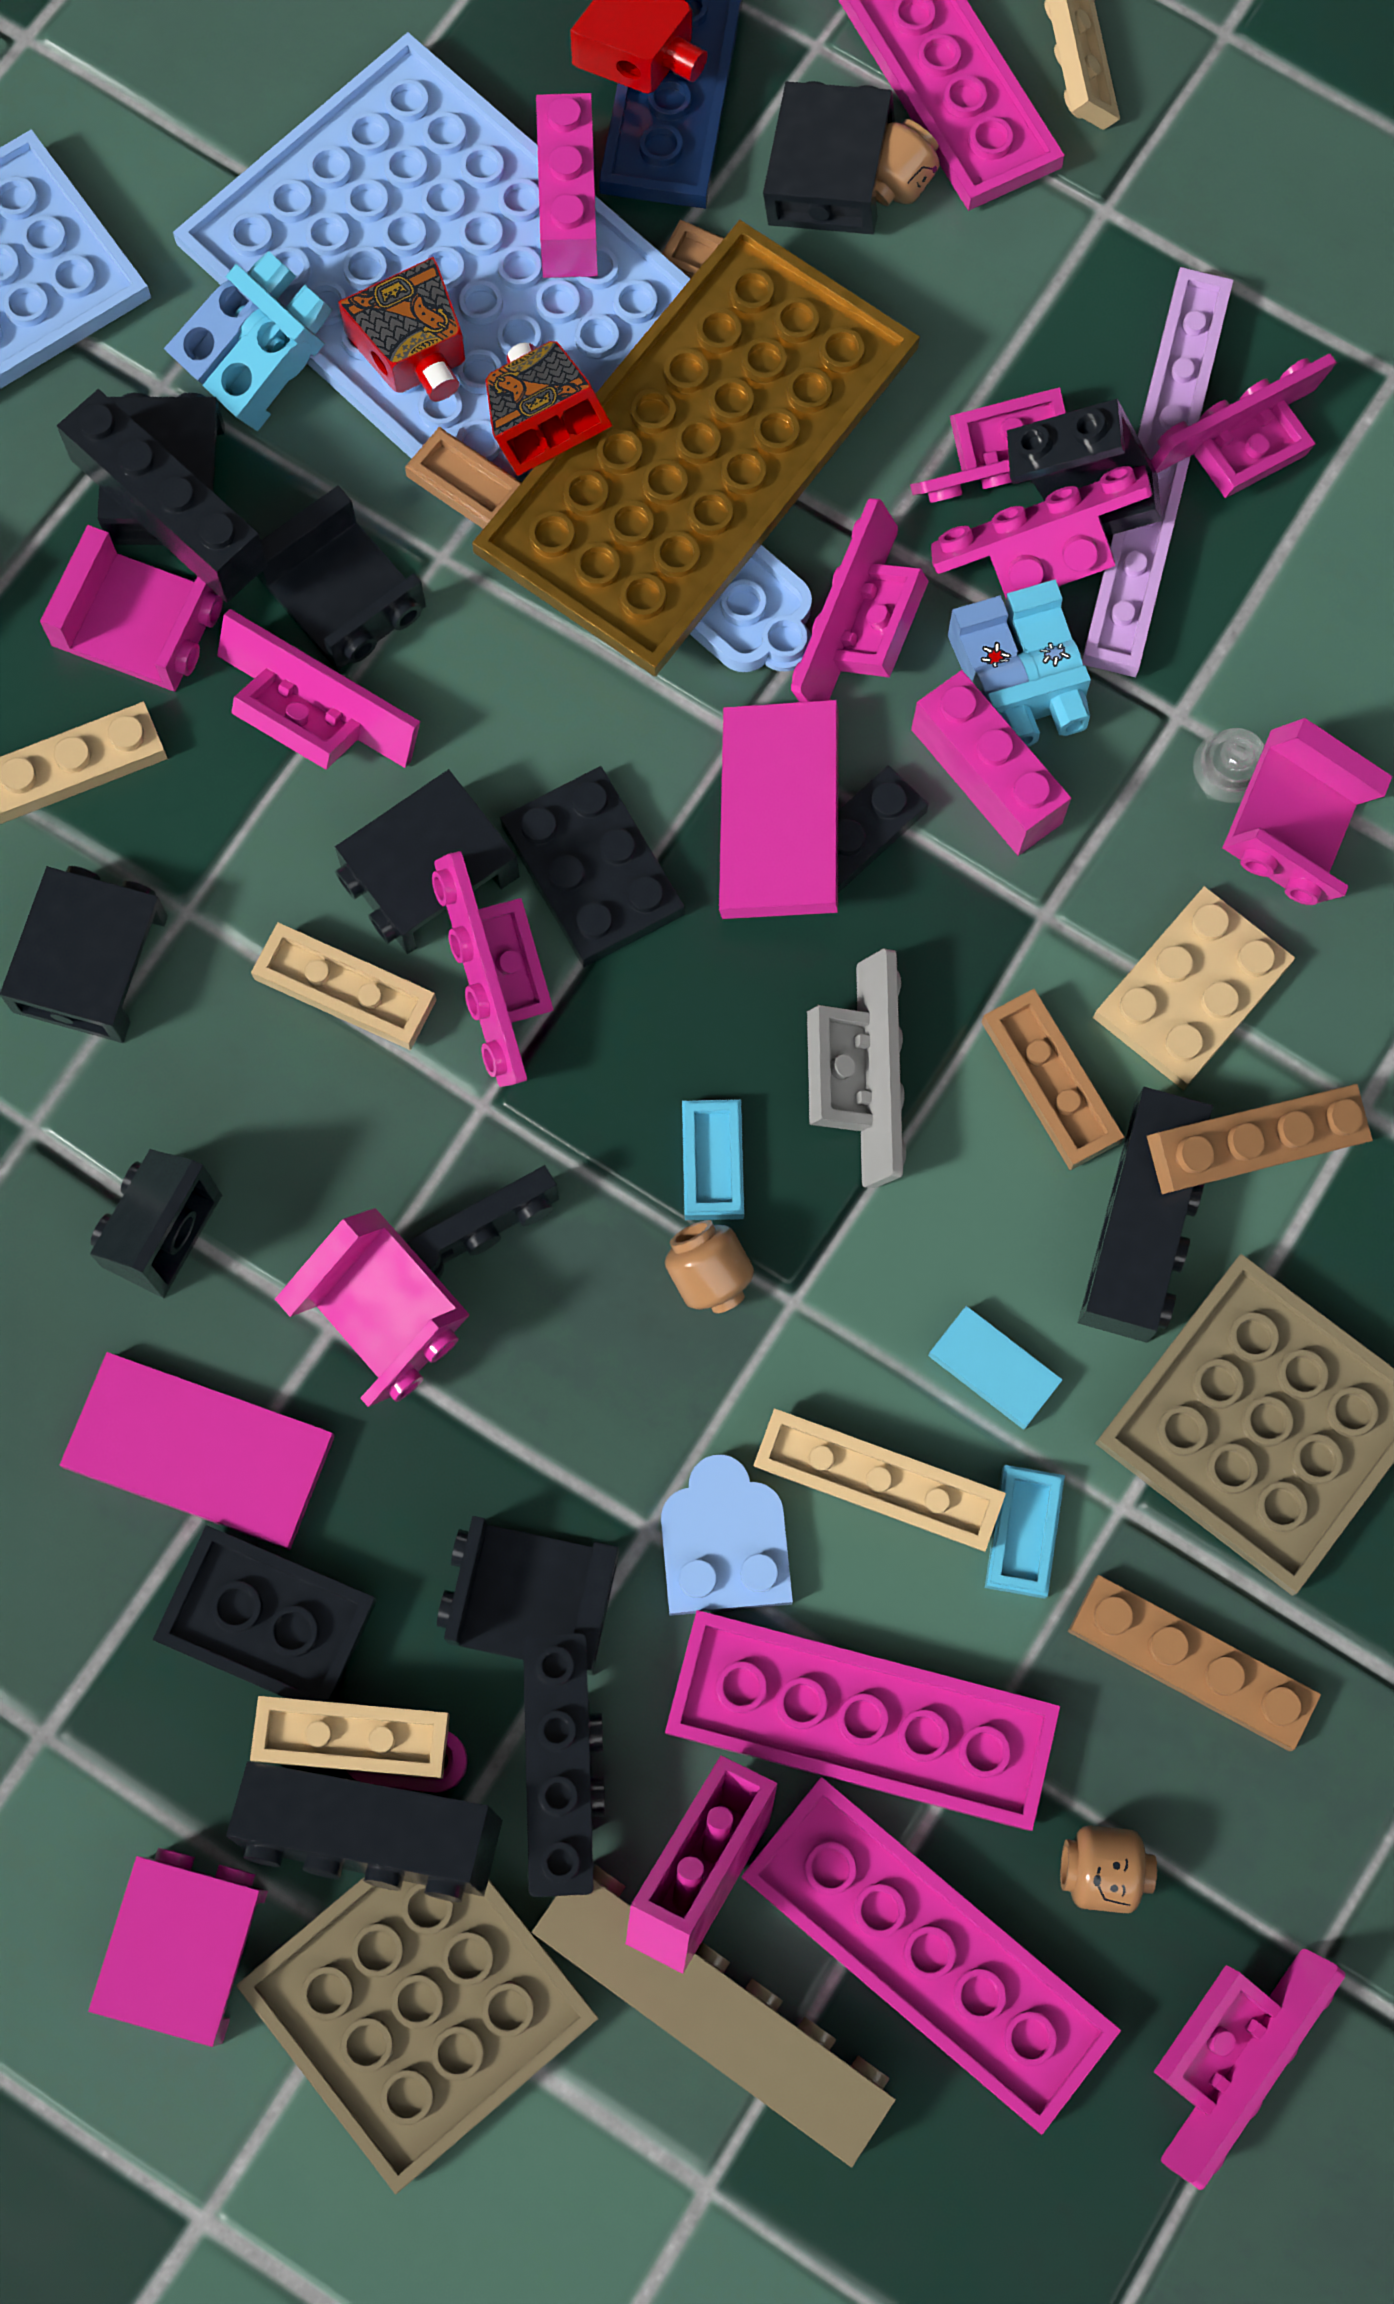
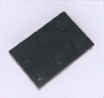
M602 766L500 817L502 828L583 968L684 915L685 907Z
M206 1525L152 1640L281 1697L332 1702L377 1599Z

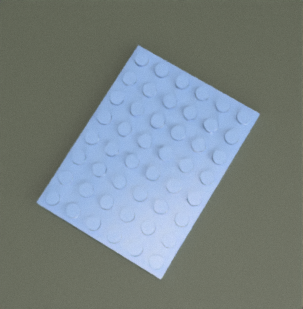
M409 32L173 231L176 245L220 285L228 281L225 276L235 264L248 272L269 251L296 275L295 279L278 298L285 307L304 285L309 287L333 310L323 326L315 334L325 344L315 356L310 355L307 364L411 459L437 428L441 427L520 482H523L533 468L517 476L494 438L485 380L488 375L507 364V354L517 344L531 343L538 348L549 341H557L587 378L596 394L690 280L687 275L596 196L598 276L543 278L540 244L538 145ZM431 257H434L457 317L462 332L465 361L452 369L460 383L458 390L451 397L439 402L431 401L422 384L403 393L394 392L347 337L338 302Z

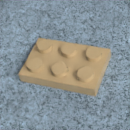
M1204 886L1101 1004L1093 1018L1184 1091L1290 967L1295 957Z

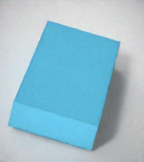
M741 1100L682 1101L685 1220L744 1219Z
M967 1306L928 1355L1023 1430L1062 1381L1055 1373Z
M1009 1465L1003 1466L999 1491L1005 1492L1006 1495L992 1533L984 1588L1044 1599L1048 1597L1065 1475Z

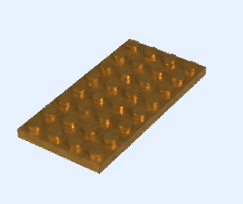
M739 220L596 392L601 405L612 423V427L534 467L472 542L473 552L656 677L916 352L920 336L742 220Z

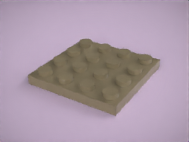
M1240 1254L1095 1444L1293 1596L1299 1592L1394 1463V1368L1244 1255Z
M361 1879L236 1985L395 2194L406 2187L599 2019L489 1879L484 1897L464 1893L462 1902H450L428 1896L424 1893L426 1885L403 1881L401 1890L395 1891L372 1886Z

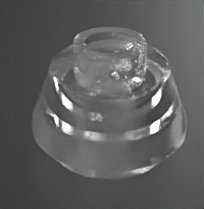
M1242 728L1222 730L1204 739L1197 748L1193 759L1194 776L1201 789L1218 801L1241 803L1263 751V742L1256 734Z

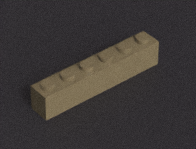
M596 1864L593 1867L594 1890L591 1894L555 1897L531 1933L851 2168L853 2167L896 2100L883 2090L890 2079L858 2055L851 2066L829 2051L836 2041L834 2037L806 2017L803 2018L798 2027L776 2012L783 2000L753 1978H751L745 1989L724 1974L730 1962L703 1942L699 1945L683 1974L626 1945L630 1905L619 1898L626 1886Z

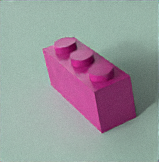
M591 93L536 95L540 244L543 278L598 276Z
M963 670L917 702L911 730L1017 856L1063 823L1071 797Z
M720 1755L630 1906L626 1945L682 1974L685 1972L770 1823L777 1788L776 1782Z

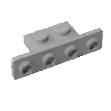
M885 948L857 964V1011L822 1005L807 1011L809 1124L861 1131L862 1185L867 1188H877L900 1178L903 1174V1166L906 1159V1146L902 1140L901 1121L904 1088L900 1082L899 1055L902 1048L903 1035L898 1022V995L901 988V977L897 971L896 951Z

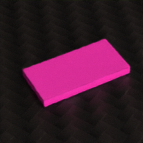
M836 700L723 707L719 911L722 919L838 913L839 710Z
M106 1352L60 1466L66 1470L290 1550L335 1436L332 1432Z

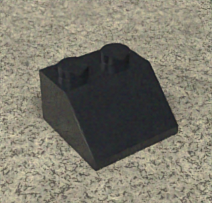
M150 1149L142 1163L136 1161L127 1171L120 1189L124 1195L113 1214L106 1213L96 1225L91 1237V1245L94 1247L90 1255L102 1268L165 1298L222 1194L204 1165L191 1159Z

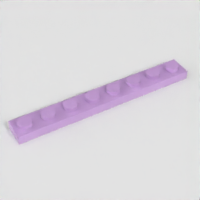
M1182 267L1179 269L1138 432V438L1150 460L1160 448L1157 443L1158 439L1168 429L1182 421H1185L1190 426L1200 419L1232 288V279ZM1191 456L1157 473L1162 521L1113 534L1110 547L1116 566L1103 572L1082 657L1083 665L1136 678Z

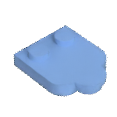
M761 545L690 635L725 666L734 671L751 672L761 668L764 664L776 671H792L801 662L811 639V633L805 625L811 611V592L803 580Z
M712 1455L704 1458L692 1470L689 1478V1488L681 1489L672 1494L665 1502L661 1513L669 1616L696 1614L697 1610L717 1612L792 1605L784 1512L779 1496L765 1484L750 1482L746 1469L736 1459L727 1455Z

